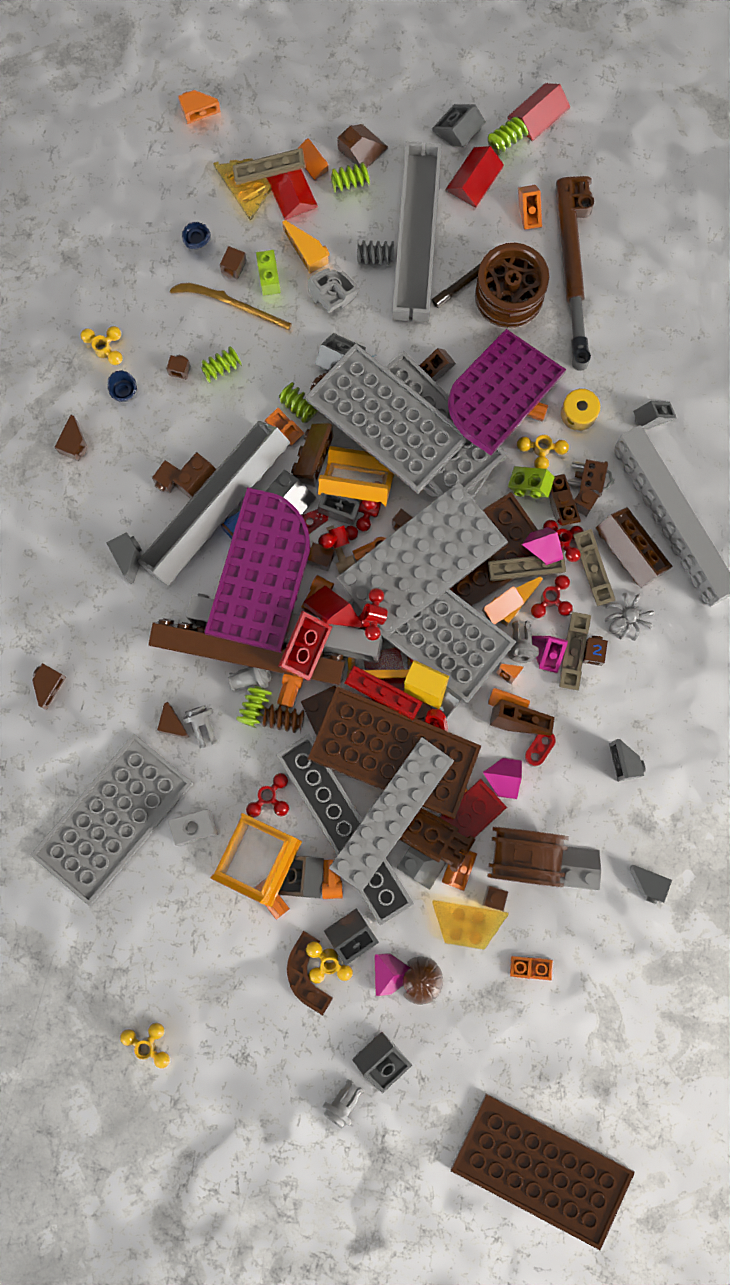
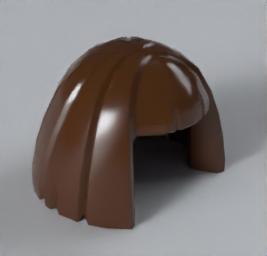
M412 958L407 961L410 969L405 972L403 977V986L406 990L403 995L414 1004H428L433 999H436L441 992L443 986L442 971L439 965L431 958Z

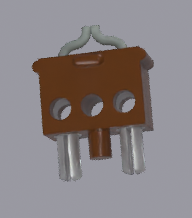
M586 459L585 463L572 462V468L584 471H576L575 478H581L582 481L569 479L568 484L570 486L580 487V490L585 486L601 497L603 490H607L611 484H614L615 479L612 478V473L607 470V461L598 462ZM606 473H609L611 481L604 487Z

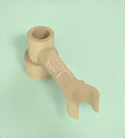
M334 525L327 527V531L334 529ZM341 547L335 548L339 560L336 563L339 574H341L356 562L353 555L345 557Z

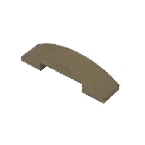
M592 529L574 534L576 546L581 553L580 558L597 607L616 601Z
M572 612L566 638L568 644L563 655L560 688L579 691L591 615Z

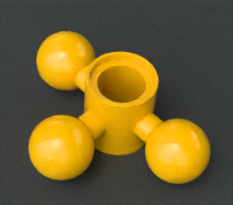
M109 327L106 332L107 337L102 335L95 337V332L90 328L82 330L80 335L82 341L91 343L98 357H108V361L112 365H119L122 362V354L116 350L112 351L109 344L111 341L120 339L121 331L118 327ZM100 345H105L103 349H98Z
M548 435L538 436L535 442H532L528 437H521L517 441V447L520 451L526 452L533 448L534 453L539 456L534 461L535 468H548L549 460L545 456L549 454L550 450H555L559 455H564L569 450V444L565 440H558L556 443H552V439ZM545 443L547 448H540L538 444Z
M316 941L310 942L307 945L306 952L308 956L312 958L319 957L321 964L320 967H314L310 970L309 979L315 984L321 983L325 977L324 973L333 974L336 971L340 980L348 981L353 975L352 968L349 965L339 964L338 954L334 949L328 948L322 951V946ZM329 959L333 960L332 963H327L325 961Z
M151 1024L148 1029L149 1037L141 1041L136 1039V1033L131 1029L124 1030L121 1033V1043L125 1046H135L134 1053L137 1058L147 1059L151 1057L158 1068H165L169 1065V1055L166 1052L157 1053L155 1051L156 1045L154 1040L160 1039L164 1035L162 1024ZM145 1043L149 1046L150 1051L148 1054L141 1052V1044Z

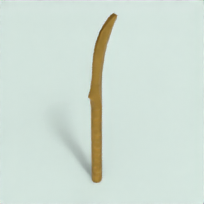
M180 283L169 291L170 293L190 292L202 294L242 309L287 330H290L292 323L230 297L225 291L213 290L193 283Z

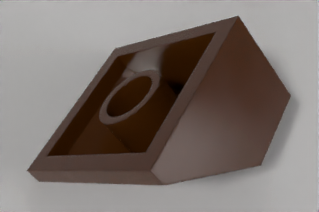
M363 124L351 125L337 137L338 150L354 164H357L358 168L361 162L368 168L388 149V146Z

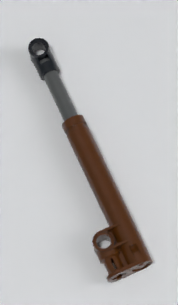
M588 176L564 177L556 181L566 300L570 303L573 339L571 340L572 366L578 371L585 370L591 358L588 338L585 337L582 301L585 299L577 222V218L588 217L594 205V198L589 186L592 183V179ZM582 357L585 361L580 362L577 358Z

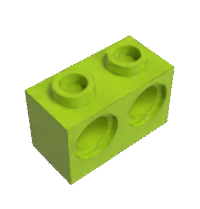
M274 250L256 252L263 296L281 293Z
M514 466L508 488L518 497L527 495L536 499H540V497L548 498L555 477L547 469Z

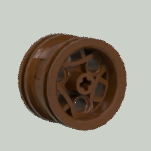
M516 242L505 243L490 250L480 264L475 290V303L482 316L490 323L503 328H517L531 322L538 315L548 288L550 277L545 259L534 248ZM526 281H532L533 284H527Z
M493 827L492 831H496V837H492L491 841H495L493 863L488 865V867L492 868V873H487L488 878L564 887V883H560V877H565V873L561 872L563 850H568V846H564V840L568 841L569 836Z

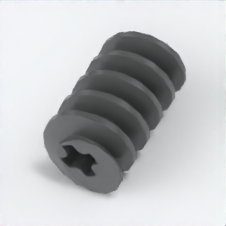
M365 240L362 241L361 245L358 243V264H361L362 259H364L365 264H368L370 259L372 264H375L378 259L380 265H382L384 259H386L387 265H390L391 260L394 262V241L391 242L390 246H388L387 241H384L383 246H381L380 241H377L374 246L372 240H370L368 246Z

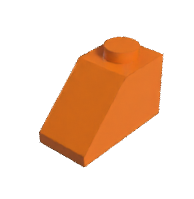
M196 90L184 92L178 96L187 124L221 112L217 98Z
M536 185L518 187L519 208L524 230L542 227L540 189Z

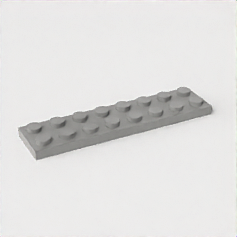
M421 737L329 866V869L362 892L454 760Z

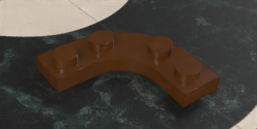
M303 931L288 958V981L295 996L306 1006L323 1016L334 997L316 987L309 979L307 966L311 957L308 956L306 947L310 942L316 941L320 943V940Z

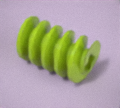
M513 117L505 125H501L499 129L494 130L493 133L488 135V144L499 156L500 151H506L505 146L510 148L511 143L516 144L517 139L522 140L523 136L526 137L528 130L519 118Z
M363 162L360 163L359 168L357 164H353V169L347 165L346 171H344L343 167H339V172L335 168L332 169L331 181L334 193H336V187L343 191V185L348 190H350V184L357 188V182L362 187L364 186V181H367L368 185H370L368 171Z
M231 346L228 347V353L225 350L221 351L222 357L216 353L215 360L211 356L208 357L209 363L202 360L201 369L209 383H211V376L217 380V373L223 377L224 370L231 373V366L235 370H237V363L242 366L238 355Z
M292 382L280 393V402L285 404V407L290 409L292 413H296V417L301 418L303 423H307L316 415L318 410L304 399L305 392L298 394L300 388L293 389L295 383Z
M253 685V687L247 689L251 695H245V699L249 702H242V706L246 709L239 710V713L243 716L236 717V720L256 728L254 724H261L257 716H264L260 709L266 708L262 703L269 702L265 695H272V693Z

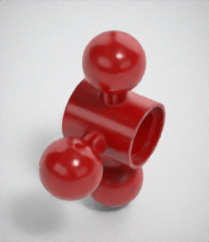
M361 501L358 512L364 515L356 522V527L359 531L366 532L370 529L371 521L369 518L370 516L377 518L382 505L381 502Z
M547 520L543 524V528L549 527L556 531L562 553L566 552V559L569 562H577L580 559L581 553L579 549L571 547L569 544L571 539L575 540L573 535L583 532V528L573 526L570 530L558 529L556 521Z
M344 525L328 530L329 533L319 537L318 544L326 549L331 547L335 549L350 544V541L358 537V530L355 526H347L345 528Z
M559 575L555 579V587L549 586L543 591L541 603L534 604L531 608L533 617L538 619L544 617L546 607L554 605L558 607V612L562 616H569L572 613V604L568 601L562 602L559 600L560 590H565L570 585V580L566 575ZM546 593L554 594L555 600H548Z
M374 588L369 592V600L372 604L367 603L362 613L358 616L362 627L366 628V638L371 641H375L380 637L381 631L377 624L383 625L388 614L386 608L379 606V603L384 599V592L379 588Z
M278 773L274 776L271 787H261L258 791L259 800L247 805V815L252 818L258 817L261 814V806L263 804H272L274 812L278 816L287 815L289 805L285 801H278L276 799V790L278 788H285L288 785V777L283 773ZM265 790H270L273 794L272 798L268 801L262 798Z

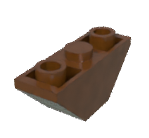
M565 474L554 476L549 499L556 522L561 526L581 522Z

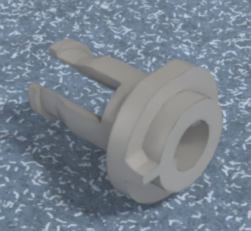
M517 620L512 623V628L514 629L512 636L516 643L508 652V657L517 663L531 662L539 655L538 647L532 645L530 621H525V639L520 640L519 621Z
M248 667L236 673H229L228 680L232 690L236 691L238 688H246L257 684L263 689L267 688L268 682L273 677L269 670Z
M206 705L186 711V717L183 718L184 723H191L195 737L200 743V749L205 748L206 744L199 726L205 725L212 745L218 742L215 739L214 729L208 716L214 712L212 708L207 709Z
M347 1079V1084L339 1091L332 1104L325 1102L322 1106L326 1110L324 1115L341 1129L343 1126H350L352 1123L348 1116L356 1105L358 1097L364 1092L359 1087L346 1106L341 1103L354 1083Z

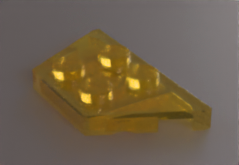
M252 158L241 161L230 160V163L224 164L214 162V168L249 220H252L272 190L271 185L266 178L239 185L235 183L233 165L253 160Z
M432 900L444 942L447 944L485 950L509 914L508 912Z

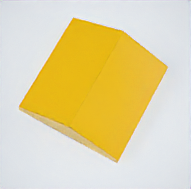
M414 660L404 682V692L428 705L440 709L449 676Z

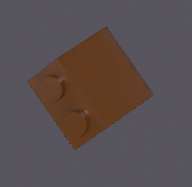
M196 452L172 481L176 488L191 499L216 471V468Z

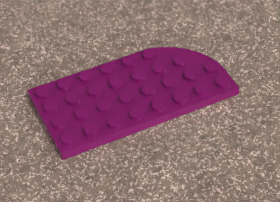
M505 329L452 385L448 396V409L451 419L466 439L489 455H492L558 382L566 369L508 329Z
M247 487L204 632L206 635L282 652L310 552V537L306 523L295 506L285 498L274 493Z

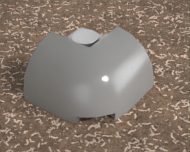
M329 268L321 270L308 279V289L312 299L316 304L320 302L329 313L338 307L342 309L347 306L360 289L344 271L338 272Z

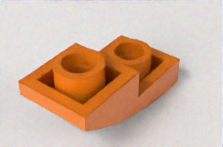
M511 957L510 977L552 980L553 960Z

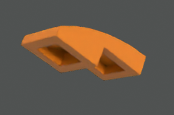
M279 408L265 419L267 424L277 427L290 441V446L305 434Z

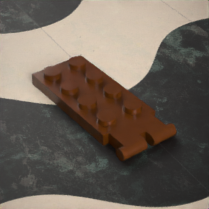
M422 807L399 838L402 842L438 863L442 860L451 865L450 869L454 872L458 871L465 859V856L460 852L468 854L476 841L472 836L467 838L458 833L459 829Z

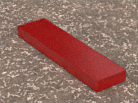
M353 665L344 684L411 720H414L423 703Z

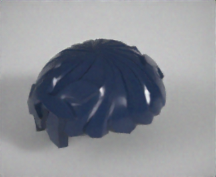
M200 222L189 223L182 231L183 242L189 249H200L211 239L209 229Z
M123 370L115 371L108 378L107 388L113 399L119 402H126L135 395L137 385L130 373Z

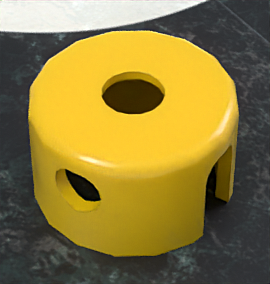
M579 388L571 391L566 396L561 407L562 421L573 430L582 431L589 429L595 423L600 412V401L588 389ZM585 401L588 405L587 409L584 411L579 410L577 403Z

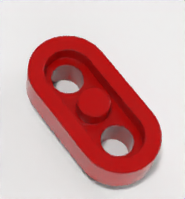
M439 709L429 710L425 717V722L448 731L445 714Z
M552 733L551 736L540 734L536 736L525 753V760L530 766L536 767L544 762L556 743L555 735ZM542 738H547L548 744H543ZM533 753L537 754V760L531 758Z

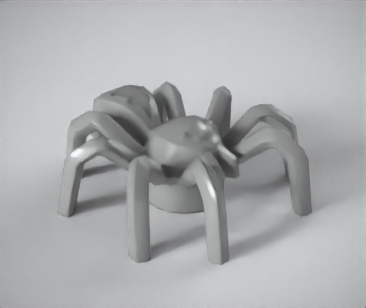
M623 593L625 609L619 603H611L606 606L607 609L616 606L623 613H614L608 616L605 622L614 617H622L615 619L610 624L609 631L617 633L624 628L626 623L627 626L619 639H623L629 631L631 624H633L636 629V634L633 638V641H635L640 632L636 622L647 625L651 629L652 623L640 620L639 618L647 615L653 616L654 611L651 610L639 614L642 610H638L639 606L634 607L640 598V593L636 595L630 607L628 604V594Z

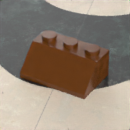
M312 424L311 428L306 430L304 435L305 444L300 446L297 455L299 456L298 462L293 464L291 470L293 476L302 483L312 487L316 486L334 437L333 424Z

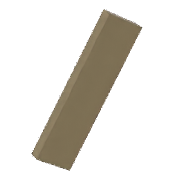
M298 148L233 165L235 183L239 185L306 168L303 149Z
M564 553L563 560L545 565L537 556L487 562L490 581L566 572Z

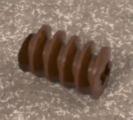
M271 704L269 709L265 708L262 726L266 727L269 722L271 729L277 724L278 730H281L284 726L285 731L288 732L292 727L293 733L300 729L301 734L305 715L304 710L297 714V710L294 708L292 713H290L289 707H286L283 712L281 705L278 706L277 710H274V704Z

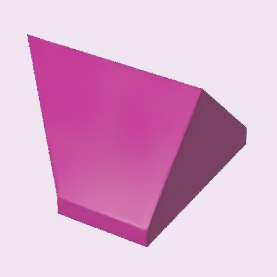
M549 527L530 533L522 543L524 547L541 559L545 565L563 560L558 533Z
M532 636V645L538 647L539 655L536 657L539 669L558 673L568 640L553 636Z
M502 758L485 770L483 774L497 794V797L517 799L522 779V761Z
M392 954L375 955L376 996L392 995L403 986L404 974L410 969L408 965Z

